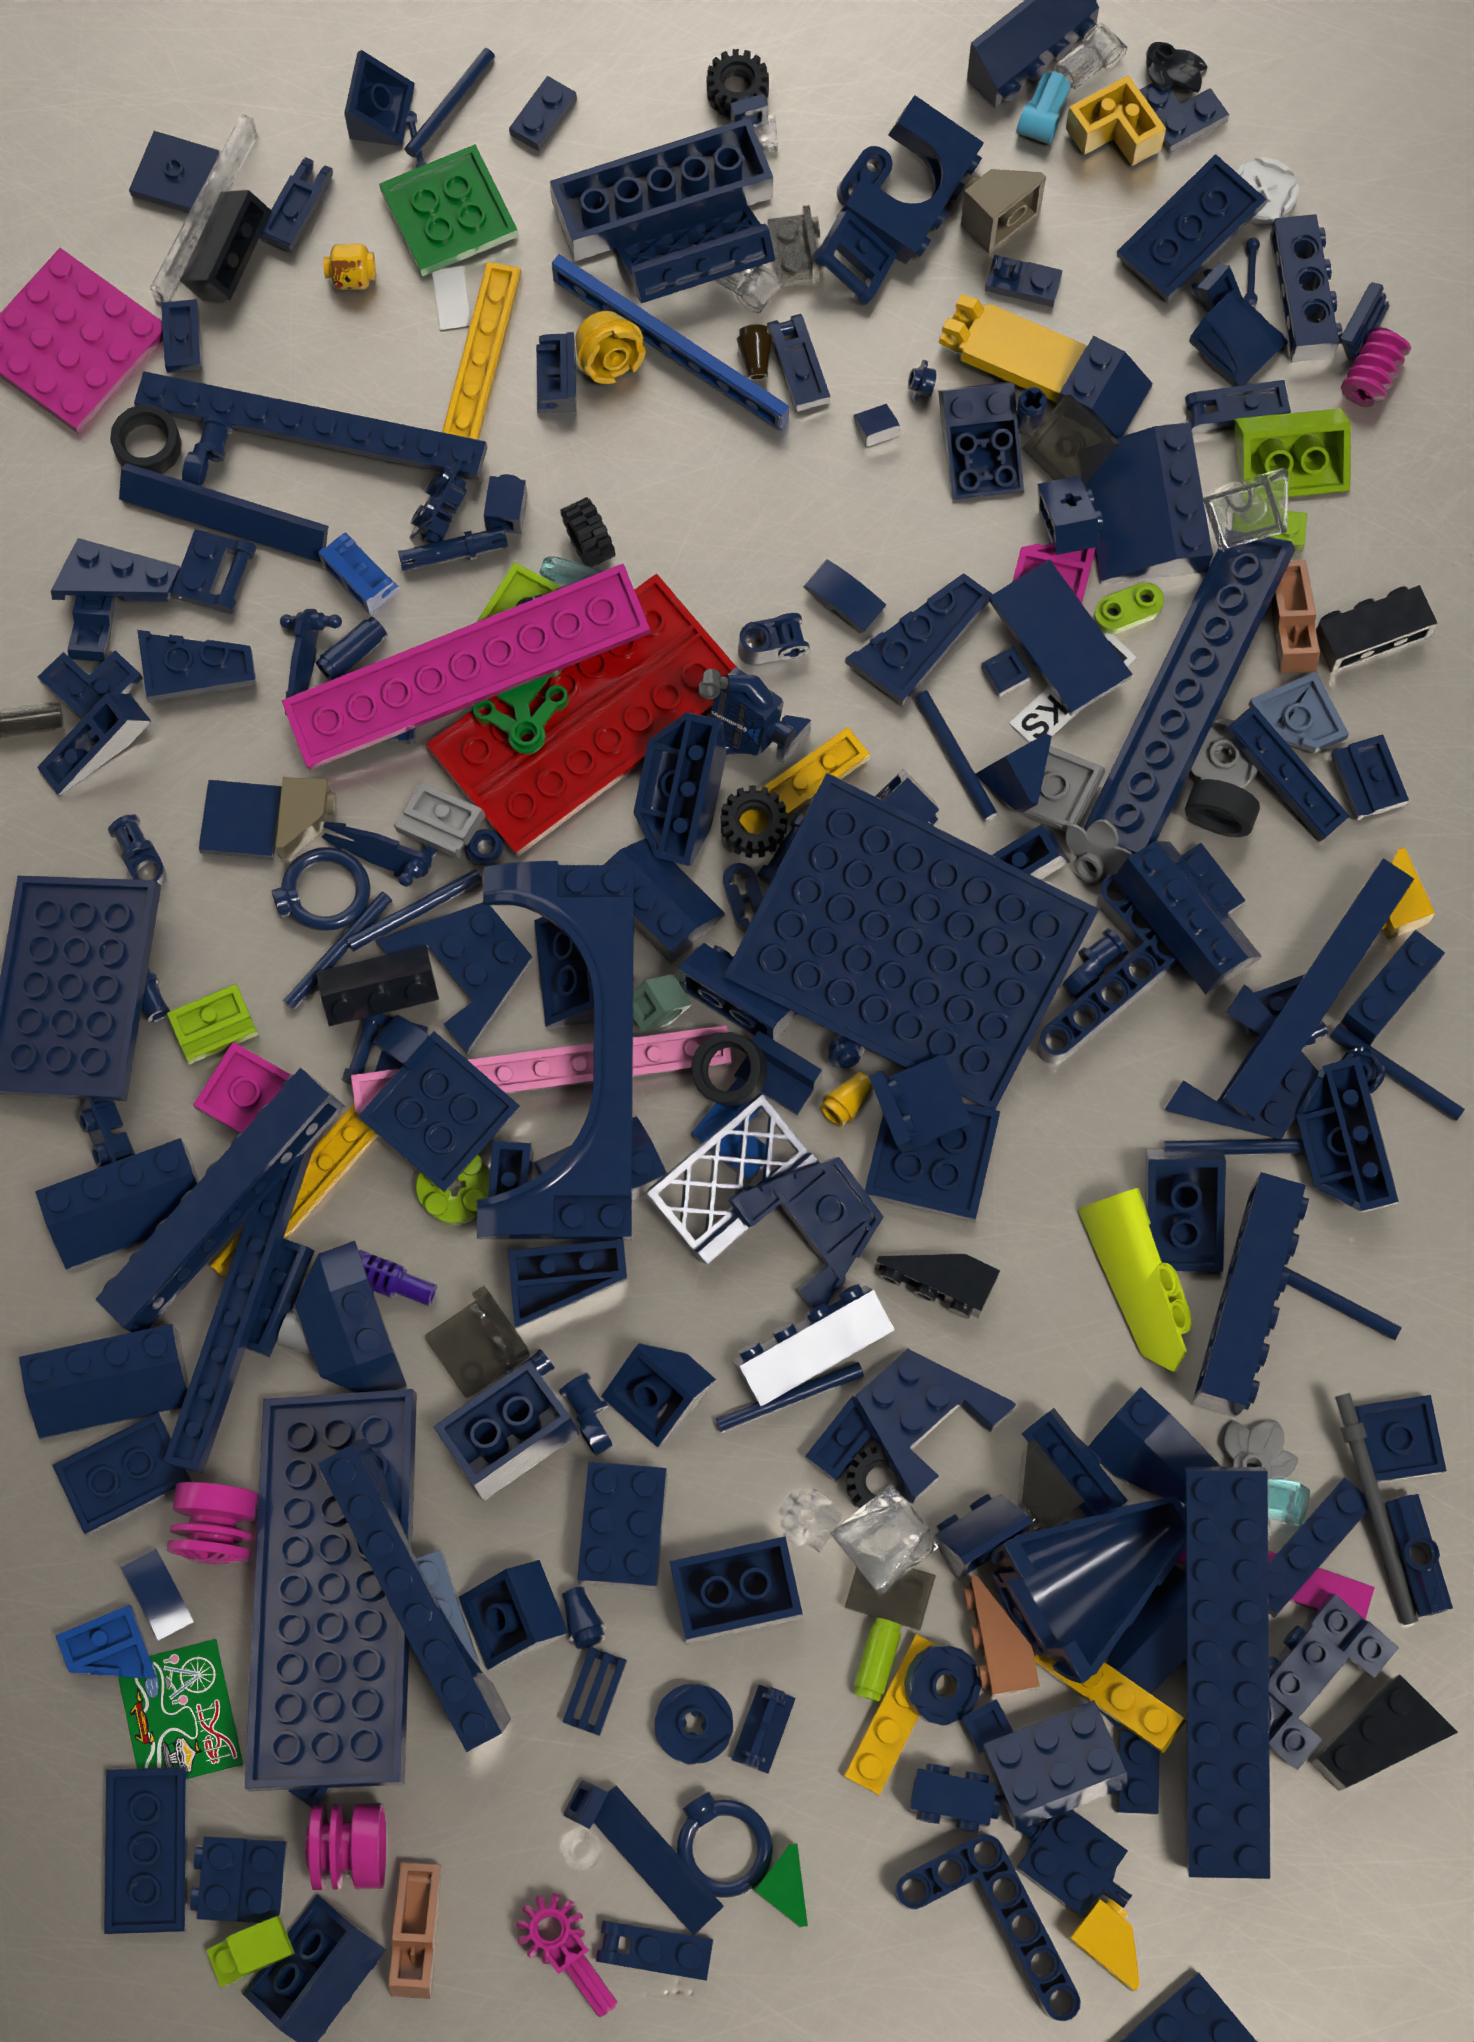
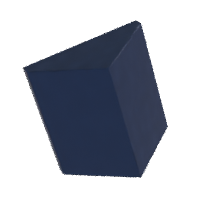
M363 50L357 52L344 111L349 139L399 146L403 142L407 123L405 120L410 109L415 83Z

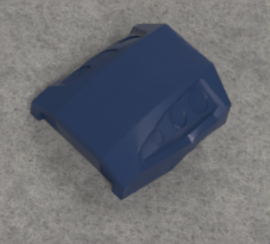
M1238 288L1229 292L1202 319L1189 340L1199 351L1200 355L1207 360L1212 369L1233 387L1246 385L1278 351L1283 350L1288 344L1284 335L1242 297Z

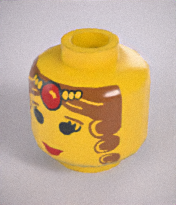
M362 243L335 244L331 249L330 257H324L325 278L332 279V284L337 290H365L368 288L370 281H375L376 279L374 252H369L367 246Z

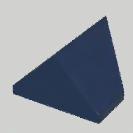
M1044 734L975 773L976 776L1015 811L1020 813L1038 805L1052 736Z

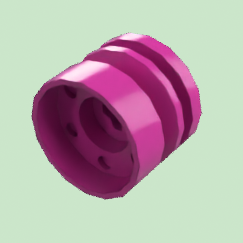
M197 1482L176 1484L173 1510L188 1516L189 1523L170 1525L171 1533L187 1538L186 1540H169L167 1552L182 1556L192 1562L226 1565L234 1562H248L251 1551L234 1546V1543L252 1542L253 1535L237 1529L236 1525L237 1523L255 1520L259 1494L248 1489L220 1484Z
M356 1803L351 1822H345L342 1805L333 1804L329 1823L326 1806L324 1804H313L305 1842L306 1865L310 1873L312 1890H325L328 1872H330L332 1889L341 1890L345 1871H351L355 1889H383L387 1853L384 1804Z

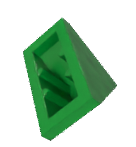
M796 1843L789 1844L756 1888L755 1893L801 1928L808 1927L798 1844Z

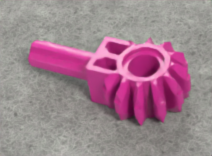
M552 1894L550 1908H546L542 1895L536 1896V1904L540 1911L536 1913L528 1905L522 1908L523 1912L530 1916L532 1920L531 1922L517 1921L516 1927L529 1929L530 1932L528 1935L519 1937L518 1943L521 1945L533 1940L535 1944L527 1952V1956L533 1958L538 1950L543 1948L542 1963L548 1964L550 1961L558 1974L565 1970L596 2015L599 2017L605 2016L618 2003L585 1956L590 1951L581 1938L584 1937L585 1931L582 1929H571V1923L579 1922L583 1919L582 1913L574 1914L568 1918L566 1914L574 1905L572 1900L566 1901L561 1910L557 1909L559 1894ZM550 1916L557 1918L562 1926L560 1936L554 1941L544 1939L539 1930L542 1920Z

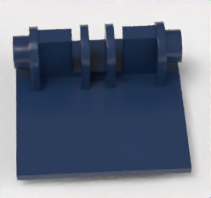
M459 459L451 467L446 465L440 475L435 474L425 492L430 496L424 506L420 505L417 508L410 522L415 526L410 535L412 539L419 533L425 535L424 541L428 544L443 541L450 526L449 523H452L454 519L451 514L457 513L458 507L467 493L465 488L466 481L455 477L463 462L462 459Z

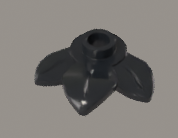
M1154 42L1146 51V65L1149 68V78L1160 91H1166L1173 83L1195 93L1200 91L1202 85L1201 73L1205 72L1208 68L1200 56L1188 50L1175 49L1166 42Z

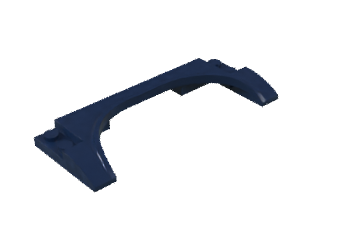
M527 861L484 867L483 905H514L538 913L557 926L571 940L580 953L587 967L594 993V1075L590 1108L584 1125L571 1147L554 1165L535 1179L505 1193L477 1200V1239L632 1240L634 865H559L558 861Z

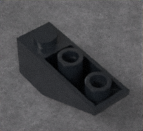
M967 1254L878 1256L875 1264V1269L880 1271L879 1276L885 1281L897 1286L903 1282L915 1288L914 1293L922 1299L930 1302H935L936 1299L950 1305L948 1309L951 1312L966 1319H969L971 1315L979 1318L1000 1273L999 1269Z

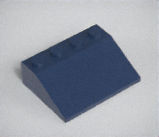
M1190 422L1154 426L1080 449L1079 454L1085 489L1090 488L1092 490L1094 510L1099 509L1103 518L1104 530L1098 532L1099 547L1095 549L1100 584L1196 574L1208 571L1213 552Z

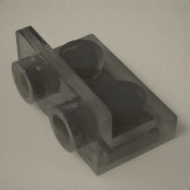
M810 205L802 206V215L767 219V227L770 231L776 261H773L777 289L818 284L819 272L825 269V266L820 267L812 260L814 252L818 249L815 238H820V226L818 216H811Z

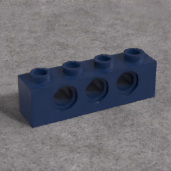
M1317 214L1275 218L1270 233V241L1291 363L1334 358L1338 344H1342L1340 337L1343 334L1341 323H1336L1334 312L1337 311L1336 292L1330 291L1328 280H1331L1332 269L1330 259H1324L1323 249L1326 247L1324 227H1319ZM1296 254H1304L1308 259L1299 258ZM1308 285L1311 286L1314 290L1308 291L1303 289L1301 286ZM1306 317H1315L1320 322H1310Z

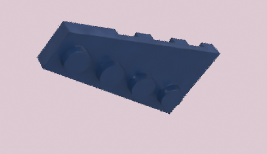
M963 573L928 598L927 602L914 612L910 611L900 618L899 622L884 633L882 631L872 638L865 647L847 656L845 663L903 706L987 606L989 597L993 594Z

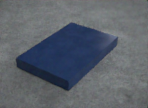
M158 1412L52 1465L84 1535L88 1536L175 1492L176 1484L192 1482L186 1469L163 1462L171 1436Z

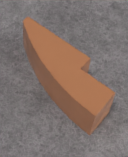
M1306 560L1290 561L1271 600L1280 673L1316 672L1320 650L1315 629L1316 610Z
M401 1862L388 1984L391 1997L431 1999L439 1912L441 1865Z

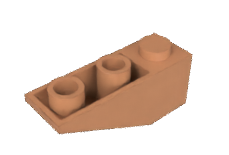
M977 1575L970 1576L968 1580L969 1586L963 1587L967 1611L974 1610L977 1625L971 1626L970 1629L974 1650L981 1649L984 1665L978 1666L982 1690L989 1689L990 1698L1037 1690L1040 1684L1031 1644Z

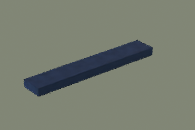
M128 463L121 468L120 500L321 562L318 552L322 548H326L328 525Z

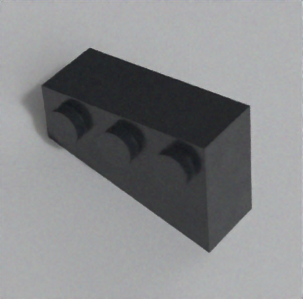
M1399 1674L1391 1678L1310 1762L1340 1791L1458 1733V1731Z

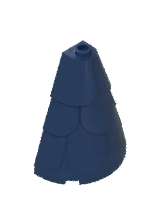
M1176 1496L1111 1508L1102 1515L1066 1521L1059 1526L1014 1535L993 1550L991 1561L994 1564L997 1563L998 1570L993 1572L992 1576L1001 1602L1010 1619L1031 1644L1035 1653L1039 1657L1045 1654L1056 1662L1052 1665L1053 1670L1077 1683L1086 1682L1092 1675L1098 1672L1124 1631L1133 1624L1155 1587L1162 1585L1184 1551L1185 1504L1179 1501Z

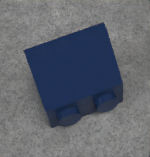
M1093 335L1060 391L1056 412L1111 440L1124 436L1152 388L1153 383L1125 351Z
M540 1560L507 1568L459 1596L487 1670L543 1648L569 1633Z

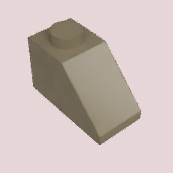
M283 777L276 849L280 859H289L326 829L322 826L325 822L329 821V814L335 815L336 793L331 792L326 779Z

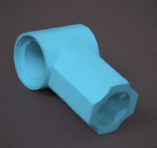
M1055 71L1043 73L1031 103H1026L1022 111L1016 133L1046 144L1051 143L1059 123L1060 111L1071 87V82L1063 74Z

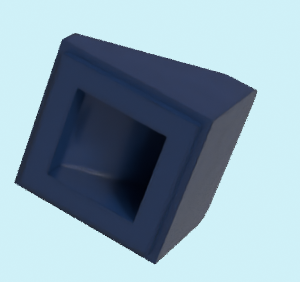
M887 403L853 415L866 448L899 437V422Z
M790 715L782 717V722L794 727L796 733L793 741L787 748L777 745L778 762H785L811 732L810 719Z

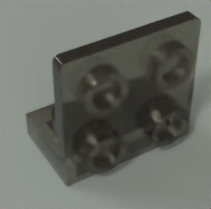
M485 1285L472 1293L474 1302L425 1335V1340L465 1398H470L504 1375V1372L508 1369L514 1368L530 1357L528 1347Z

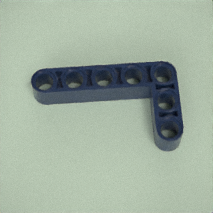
M1116 874L1106 877L1102 882L1097 899L1098 907L1132 943L1136 950L1044 1027L1038 1041L1037 1051L1040 1058L1048 1064H1060L1067 1060L1179 963L1174 954L1167 956L1159 952L1157 945L1164 942L1151 925L1147 928H1138L1133 924L1132 918L1136 916L1143 917V915L1113 879ZM1113 889L1119 890L1123 893L1125 899L1113 901L1106 892ZM1135 966L1142 967L1148 973V977L1137 979L1131 975L1129 969ZM1113 990L1120 996V1001L1115 1003L1107 1002L1103 998L1102 992ZM1079 1013L1087 1014L1091 1017L1093 1024L1085 1027L1080 1026L1075 1022L1074 1016ZM1058 1037L1064 1042L1065 1048L1052 1050L1046 1044V1039Z
M987 1834L977 1836L906 1873L898 1880L895 1886L897 1901L906 1909L916 1910L976 1879L1047 2017L1056 2021L1071 2020L1077 2015L1081 2004L1079 1993L1003 1845L996 1837ZM980 1842L991 1844L995 1850V1859L990 1865H982L974 1857V1848ZM943 1861H953L958 1865L960 1877L957 1882L947 1884L940 1879L938 1868ZM916 1879L923 1884L925 1893L921 1901L913 1903L905 1899L902 1889L907 1880ZM998 1879H1007L1014 1887V1895L1009 1902H1001L993 1894V1885ZM1020 1915L1029 1918L1033 1924V1932L1025 1940L1017 1938L1012 1931V1922ZM1037 1953L1048 1955L1052 1961V1969L1045 1977H1039L1032 1971L1031 1960ZM1058 1990L1067 1992L1071 1998L1069 2011L1062 2015L1055 2013L1050 2005L1052 1994Z

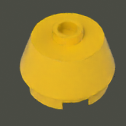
M601 311L589 316L581 323L576 332L575 341L578 365L583 373L590 376L597 383H616L615 377L624 374L629 369L634 373L643 362L646 351L643 347L641 330L637 325L615 312Z

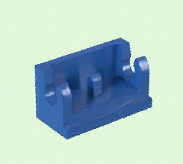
M347 533L340 535L326 548H322L318 552L322 566L369 615L400 590L399 586L371 560Z

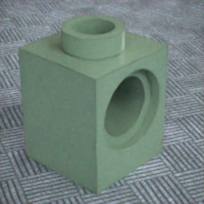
M674 974L645 980L634 990L633 1018L642 1032L670 1025L692 1003Z

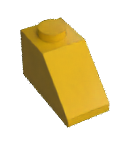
M1405 847L1397 850L1391 863L1413 877L1414 880L1381 929L1384 931L1387 939L1428 925L1435 915V911Z
M1101 1899L1096 1900L1067 1939L1127 1989L1136 1991L1140 1986L1133 1926L1125 1920L1129 1913L1112 1899H1109L1107 1903H1104Z

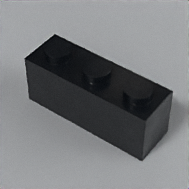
M250 190L221 191L180 278V282L202 301L231 300L272 210Z
M1418 585L1410 589L1407 586H1402L1391 591L1383 599L1374 601L1373 598H1369L1359 602L1354 606V609L1341 613V611L1337 610L1324 615L1318 623L1316 634L1322 655L1330 672L1333 673L1432 636L1438 623L1421 586Z
M426 945L317 972L320 996L329 1027L439 1000Z

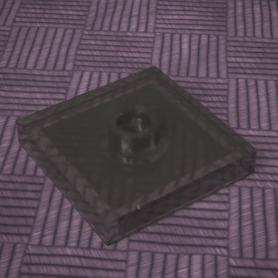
M1068 394L1062 398L1022 449L1053 480L1080 475L1085 486L1120 443L1071 394Z

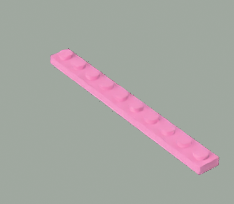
M727 1025L634 1037L633 1077L692 1069V1060L698 1047L705 1039L717 1033H727ZM594 1043L469 1059L468 1061L506 1094L593 1082ZM730 1047L718 1051L712 1057L709 1067L731 1064ZM399 1069L351 1075L356 1114H360Z

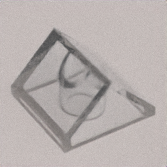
M1286 468L1220 486L1202 498L1217 546L1220 550L1287 532L1288 471Z

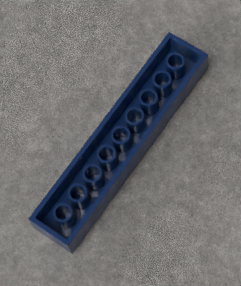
M1184 1467L1187 1872L1189 1877L1270 1879L1268 1471L1265 1467Z

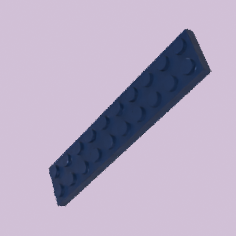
M1227 529L1083 827L1085 831L1095 821L1100 819L1107 820L1117 830L1119 837L1117 846L1130 851L1132 854L1157 841L1296 550L1292 541Z

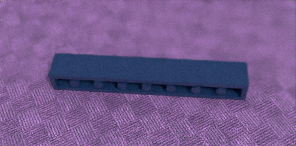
M300 1067L294 1075L286 1079L282 1089L276 1096L258 1111L256 1118L245 1131L233 1139L230 1148L222 1157L209 1166L205 1176L192 1190L182 1197L180 1204L168 1218L157 1225L153 1235L145 1244L132 1253L129 1262L115 1277L105 1284L103 1291L95 1300L124 1329L130 1332L149 1329L343 1110L345 1105L317 1079Z

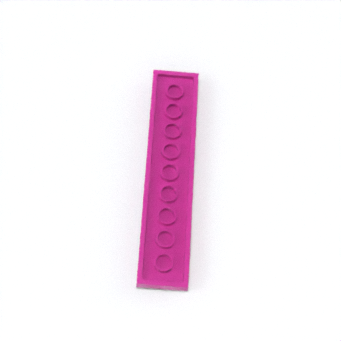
M623 563L281 701L306 767L312 770L649 635L651 630Z

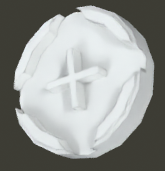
M1260 157L1255 158V161L1242 163L1235 170L1267 199L1266 205L1248 223L1261 226L1271 225L1275 218L1288 217L1295 208L1299 186L1293 177L1294 173L1284 163L1277 159Z

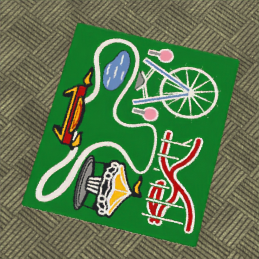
M216 1639L151 1655L158 1675L157 1678L118 1677L137 1769L187 1767L188 1779L243 1765Z

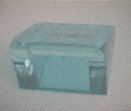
M1269 1479L1268 1519L1301 1527L1305 1520L1310 1489L1298 1482Z

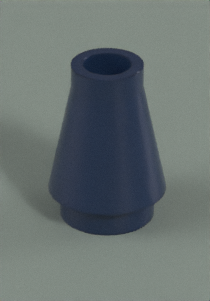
M575 1587L564 1592L562 1598L565 1605L569 1641L574 1642L577 1649L588 1648L602 1642L606 1638L604 1633L606 1625L586 1595L584 1587Z

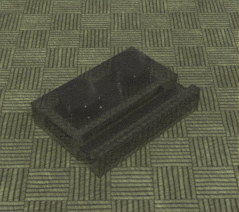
M860 1552L844 1609L873 1618L878 1617L890 1620L903 1627L920 1631L936 1575Z

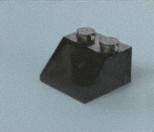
M1034 1439L1027 1444L1022 1454L1017 1507L1027 1514L1032 1521L1028 1532L1061 1525L1074 1515L1084 1502L1082 1497Z

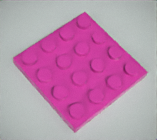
M59 248L0 313V377L79 434L163 340L162 321L65 250Z

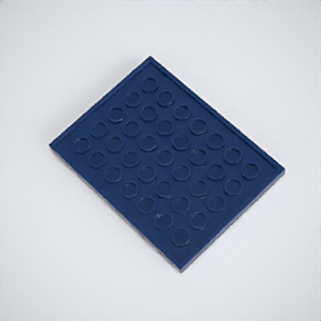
M826 772L724 977L906 1068H911L939 1055H944L960 1094L989 1109L995 1110L1099 909Z

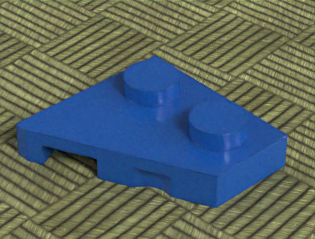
M131 1605L55 1635L68 1672L71 1674L143 1679L158 1677Z

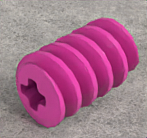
M1375 327L1367 336L1366 344L1361 347L1360 355L1356 357L1353 367L1350 368L1347 378L1344 379L1341 385L1342 393L1350 401L1361 407H1371L1374 401L1380 402L1385 400L1387 395L1385 390L1391 389L1392 379L1396 378L1399 373L1398 367L1403 366L1405 362L1404 356L1409 355L1412 349L1403 337L1383 327Z

